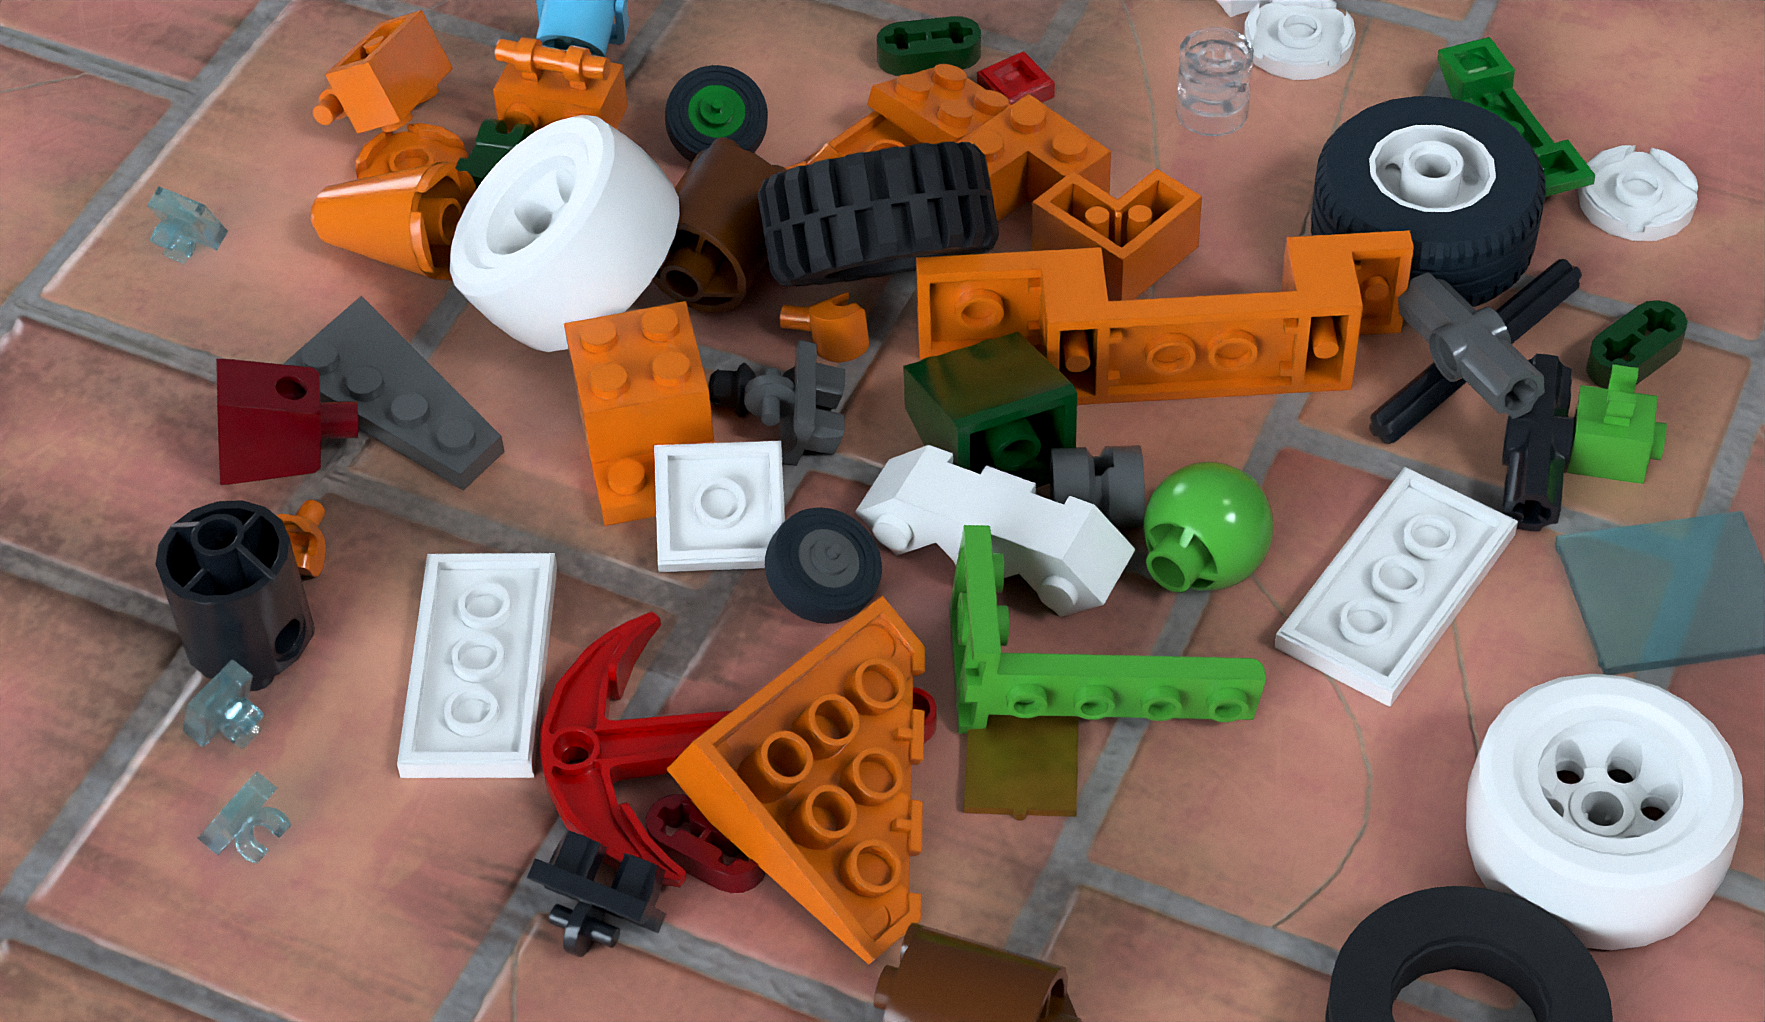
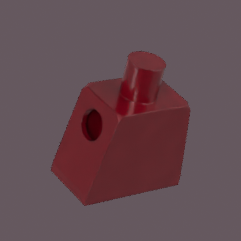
M216 359L220 485L316 473L321 469V439L358 438L357 401L320 402L319 372L313 367L235 359Z

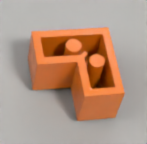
M1030 94L956 142L975 144L986 156L997 222L1028 201L1032 204L1034 200L1072 171L1110 194L1111 151Z
M1156 168L1116 199L1072 171L1032 202V251L1101 247L1108 301L1134 300L1199 247L1202 196Z

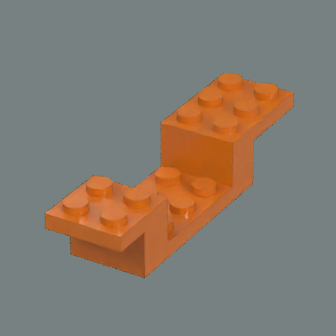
M1410 230L1286 237L1281 292L1108 301L1101 247L917 257L919 358L925 359L931 356L942 355L978 344L987 339H995L1019 332L1074 385L1078 393L1077 405L1352 390L1359 335L1401 333L1403 317L1399 314L1398 297L1408 289L1414 250Z

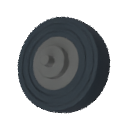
M809 508L799 511L786 519L772 536L765 555L766 578L777 599L792 613L816 623H837L859 613L876 593L882 575L880 552L870 533L854 518L830 508Z

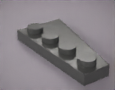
M362 296L284 363V365L313 367L319 372L320 402L357 401L358 428L463 491L504 453L502 436Z

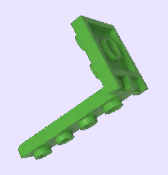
M989 525L963 526L949 603L958 734H967L968 729L986 728L989 715H1013L1018 718L1079 716L1089 720L1104 717L1147 718L1153 721H1165L1172 718L1213 719L1218 722L1254 720L1265 686L1266 675L1262 663L1253 658L1001 653V646H1007L1009 637L1008 606L997 605L996 593H1002L1004 586L1003 553L992 552L991 529Z

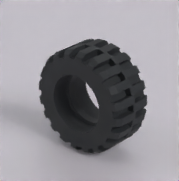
M970 142L914 144L906 147L897 146L877 151L849 154L835 159H825L814 162V164L788 169L787 172L776 173L762 182L758 192L771 275L780 285L786 287L825 285L915 271L917 257L984 254L993 250L999 236L986 156L975 144Z

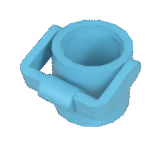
M536 0L539 21L536 39L541 40L542 45L545 47L567 50L569 46L573 45L588 48L591 55L605 57L608 44L620 45L625 42L629 27L627 0Z

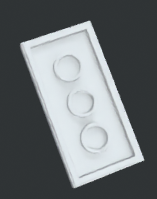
M1404 467L1276 633L1275 648L1391 707L1516 534L1518 521Z
M555 553L427 554L397 761L400 778H534L557 574Z

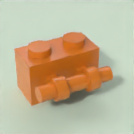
M419 10L378 23L325 74L330 85L321 92L319 103L313 109V116L318 123L329 125L335 119H343L348 116L358 134L380 127L386 133L392 132L412 120L413 115L411 111L417 105L431 99L439 92L437 84L453 67L423 11Z
M521 37L519 41L499 39L497 42L495 58L499 62L507 63L493 89L498 120L506 123L508 133L512 131L517 123L531 125L534 132L553 122L578 115L597 116L615 129L618 128L628 107L623 64L612 63L607 57L591 55L590 50L584 47L571 45L567 50L545 47L542 45L541 40Z

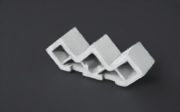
M926 445L889 459L855 511L872 530L875 538L882 545L888 547L896 556L937 543L954 561L955 566L957 564L963 526L989 525L991 529L992 552L1003 553L1004 578L1020 574L1038 593L1040 600L1046 606L1053 609L1059 617L1104 605L1135 551V548L1094 504L1069 496L1063 505L1036 495V483L989 466H985L982 473L978 474L953 465V453L931 445Z

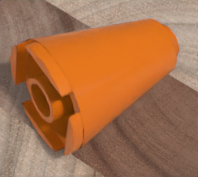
M437 162L326 186L312 204L311 222L320 239L327 244L430 279L452 281L450 273L452 241L465 207L477 188L468 171H458L455 168L458 164Z

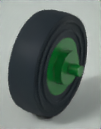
M710 65L697 68L687 73L676 83L667 99L665 108L667 134L675 149L690 162L694 160L699 151L709 148L713 141L718 138L731 139L741 149L755 153L762 143L767 129L768 109L760 88L749 76L732 67Z

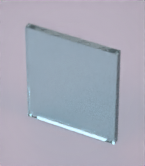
M1742 511L1556 536L1555 549L1560 556L1603 675L1623 674L1765 654V564Z

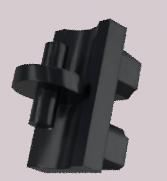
M567 830L553 852L550 862L546 863L535 858L527 876L528 879L544 885V888L578 902L574 910L556 904L549 915L550 924L565 929L563 939L565 951L577 957H583L589 952L594 942L613 948L619 939L620 928L604 922L605 913L659 933L666 913L657 909L655 905L660 895L665 870L654 863L625 853L611 888L594 882L607 847L590 838Z

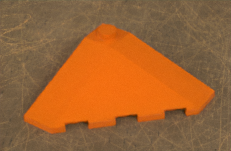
M883 595L694 740L666 769L716 829L745 855L758 863V866L868 965L906 933L911 923H918L921 920V894L909 893L910 856H917L922 852L923 801L911 799V765H919L924 760V711L912 710L913 676H920L925 672V646Z

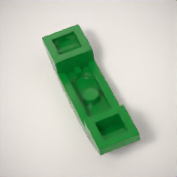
M1490 37L1438 50L1437 59L1452 98L1472 103L1495 113L1515 127L1534 149L1544 170L1545 197L1594 184V172L1571 142L1567 139L1554 143L1513 89L1515 69Z

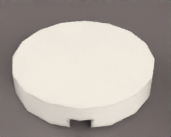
M1271 0L1270 3L1263 5L1261 8H1259L1260 3H1258L1250 10L1244 23L1243 39L1245 52L1256 66L1271 75L1291 80L1318 79L1335 73L1349 61L1355 44L1356 32L1354 21L1347 11L1346 16H1344L1342 12L1337 10V3L1333 0Z
M1622 145L1602 151L1587 162V165L1595 174V181L1593 185L1578 188L1580 209L1592 224L1608 234L1631 241H1657L1676 235L1691 222L1698 201L1697 179L1683 161L1668 152L1651 148L1650 154L1634 152L1636 146Z

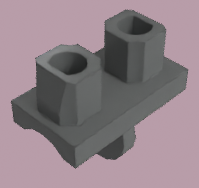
M799 340L796 345L795 366L785 371L783 376H781V372L776 368L765 369L763 375L749 381L745 386L744 404L747 410L753 415L761 417L763 424L775 426L780 422L779 441H781L782 463L797 466L805 449L835 454L845 431V415L816 409V405L833 409L837 408L845 387V369L817 363V344Z

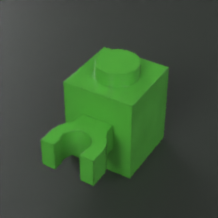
M1612 365L1608 389L1580 386L1574 413L1573 440L1567 473L1643 484L1649 460L1661 461L1667 423L1656 422L1658 396L1634 393L1639 368Z

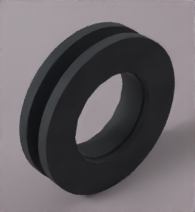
M1446 886L1415 891L1384 904L1366 917L1349 935L1337 957L1331 977L1325 1022H1395L1392 1015L1393 1003L1404 987L1422 975L1455 969L1483 973L1511 987L1532 1009L1537 1022H1613L1611 999L1603 975L1590 952L1565 925L1544 910L1520 898L1490 889L1470 886Z

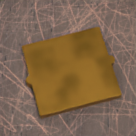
M989 715L986 728L968 729L964 813L1013 815L1018 821L1026 819L1027 815L1077 817L1079 716L1018 718L1013 715Z

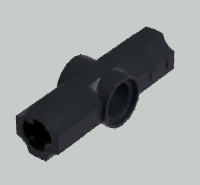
M1536 353L1528 361L1544 376L1545 393L1536 400L1530 412L1514 419L1508 415L1502 454V465L1507 466L1502 504L1504 506L1503 514L1518 521L1517 529L1540 531L1543 527L1549 524H1557L1559 521L1563 477L1569 465L1574 431V417H1568L1571 401L1572 369L1563 365L1558 356Z

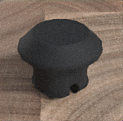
M745 362L739 365L737 371L717 369L711 374L709 380L710 402L714 407L734 408L735 413L743 418L749 412L744 404L745 386L750 380L756 378L755 372Z

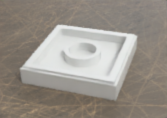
M781 441L654 445L658 572L765 568V555L768 544L774 533L785 521Z

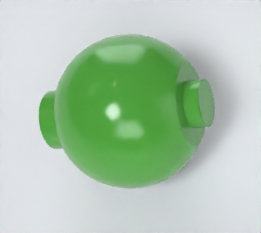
M1198 462L1174 471L1157 486L1149 499L1144 516V537L1149 551L1146 565L1149 573L1157 583L1170 591L1178 593L1185 592L1189 588L1202 591L1222 590L1239 584L1259 568L1270 549L1274 525L1269 501L1256 480L1246 472L1228 464Z

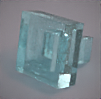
M158 186L147 204L150 210L161 220L154 229L150 241L155 245L165 248L163 252L165 257L181 264H185L191 258L196 242L217 251L228 233V230L206 205Z
M232 659L187 704L183 732L204 747L221 730L228 740L244 749L261 732V727L257 724L264 718V713L248 700L253 675Z
M256 771L199 835L198 839L215 854L219 855L235 838L236 848L240 855L247 861L258 863L269 850L255 839L254 827H267L274 835L280 838L291 826L288 817L282 811L273 807H262L278 788Z

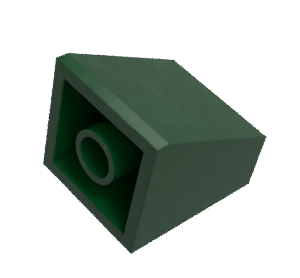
M1019 332L995 339H987L972 346L938 356L927 357L921 361L903 366L904 403L910 419L924 446L931 445L953 453V465L978 474L982 473L985 466H989L1036 483V488L1050 484V449L1076 447L1078 393L1074 385Z

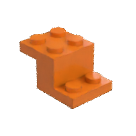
M686 301L564 323L566 341L577 387L584 436L604 526L656 517L654 445L715 443L709 389Z

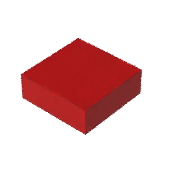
M1024 51L977 72V84L986 90L1003 94L1008 98L1010 105H1013L1028 94L1041 103L1055 97V82Z

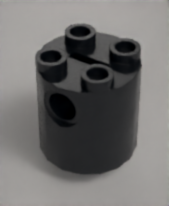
M243 500L216 501L191 510L170 526L158 544L155 565L190 664L206 678L226 684H237L239 688L245 691H258L266 688L272 683L274 676L279 675L300 658L315 632L314 622L290 538L282 520L261 505Z

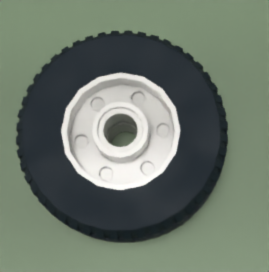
M1413 96L1391 99L1370 106L1344 122L1327 139V143L1324 144L1316 169L1311 214V234L1313 236L1410 230L1414 250L1409 283L1411 279L1429 272L1434 278L1445 280L1472 307L1487 303L1511 288L1530 265L1535 251L1546 194L1544 170L1534 149L1517 129L1493 112L1472 103L1446 97Z

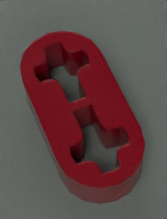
M668 795L659 799L650 807L646 815L647 833L687 874L728 893H744L755 888L763 881L766 873L758 866V863L749 857L748 862L736 859L730 866L724 864L723 854L735 857L741 850L706 819L688 795ZM683 822L690 824L691 833L679 829L672 836L666 835L665 827L667 825L672 828H678Z

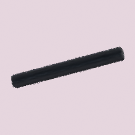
M1566 259L1556 260L1496 310L1507 327L1511 344L1579 288V279L1582 273L1578 266H1572ZM1433 362L1371 414L1370 419L1372 423L1369 425L1373 436H1378L1385 444L1395 443L1462 387L1466 381L1462 378L1455 382H1450L1441 374L1435 362Z

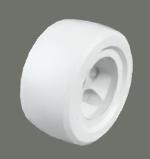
M578 115L553 122L531 134L505 155L481 182L467 203L457 224L451 245L450 273L454 285L486 318L514 339L533 349L546 352L568 349L564 323L623 313L650 284L664 262L674 240L680 216L679 197L673 184L659 165L640 146L599 117Z
M1584 674L1559 677L1528 689L1508 703L1490 725L1482 741L1468 781L1466 799L1467 842L1475 870L1487 889L1509 894L1539 907L1565 925L1586 948L1619 950L1649 945L1674 935L1694 920L1724 880L1733 858L1742 823V776L1732 749L1715 725L1687 701L1659 686L1625 676ZM1615 769L1624 770L1632 776L1633 781L1625 784L1615 782L1609 777L1608 772ZM1562 770L1573 771L1579 776L1581 781L1575 784L1563 783L1557 778L1556 773ZM1649 806L1656 807L1665 814L1657 821H1653L1645 817L1641 809Z

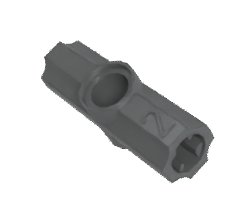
M1429 272L1410 280L1408 289L1398 297L1399 314L1429 343L1432 358L1441 374L1450 382L1463 378L1497 413H1506L1514 419L1530 412L1536 400L1545 393L1544 376L1512 346L1507 327L1499 314L1491 307H1484L1476 311L1445 280L1436 279Z

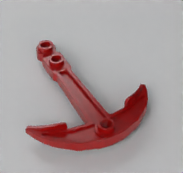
M651 611L621 624L589 645L558 681L541 726L540 753L547 791L567 830L590 838L607 847L602 859L605 864L618 870L625 853L631 854L664 869L665 875L662 885L680 888L687 878L686 871L674 862L649 836L628 802L618 805L613 784L621 780L668 774L669 772L666 769L694 740L733 710L624 720L608 719L611 696L612 700H620L622 698L636 661L648 641L661 626L660 617ZM913 687L912 710L924 711L925 744L934 735L937 728V706L934 698L927 691ZM573 760H583V762L578 764H568Z

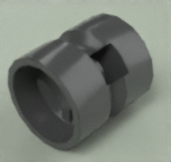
M1105 446L1099 456H1092L1086 447L1051 448V500L1064 505L1068 497L1072 496L1094 504L1116 529L1143 528L1145 484L1141 446Z

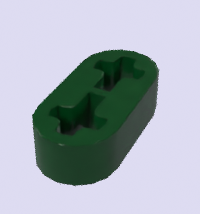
M963 16L896 22L883 27L877 34L878 65L883 71L894 76L913 74L934 68L938 64H949L963 70L972 67L981 58V29L975 21Z
M1660 300L1646 301L1638 305L1592 340L1586 367L1588 377L1596 385L1608 389L1612 365L1639 368L1637 385L1679 353L1688 322L1685 313L1679 307ZM1646 329L1652 332L1648 336H1645ZM1629 354L1627 362L1621 359L1625 355Z

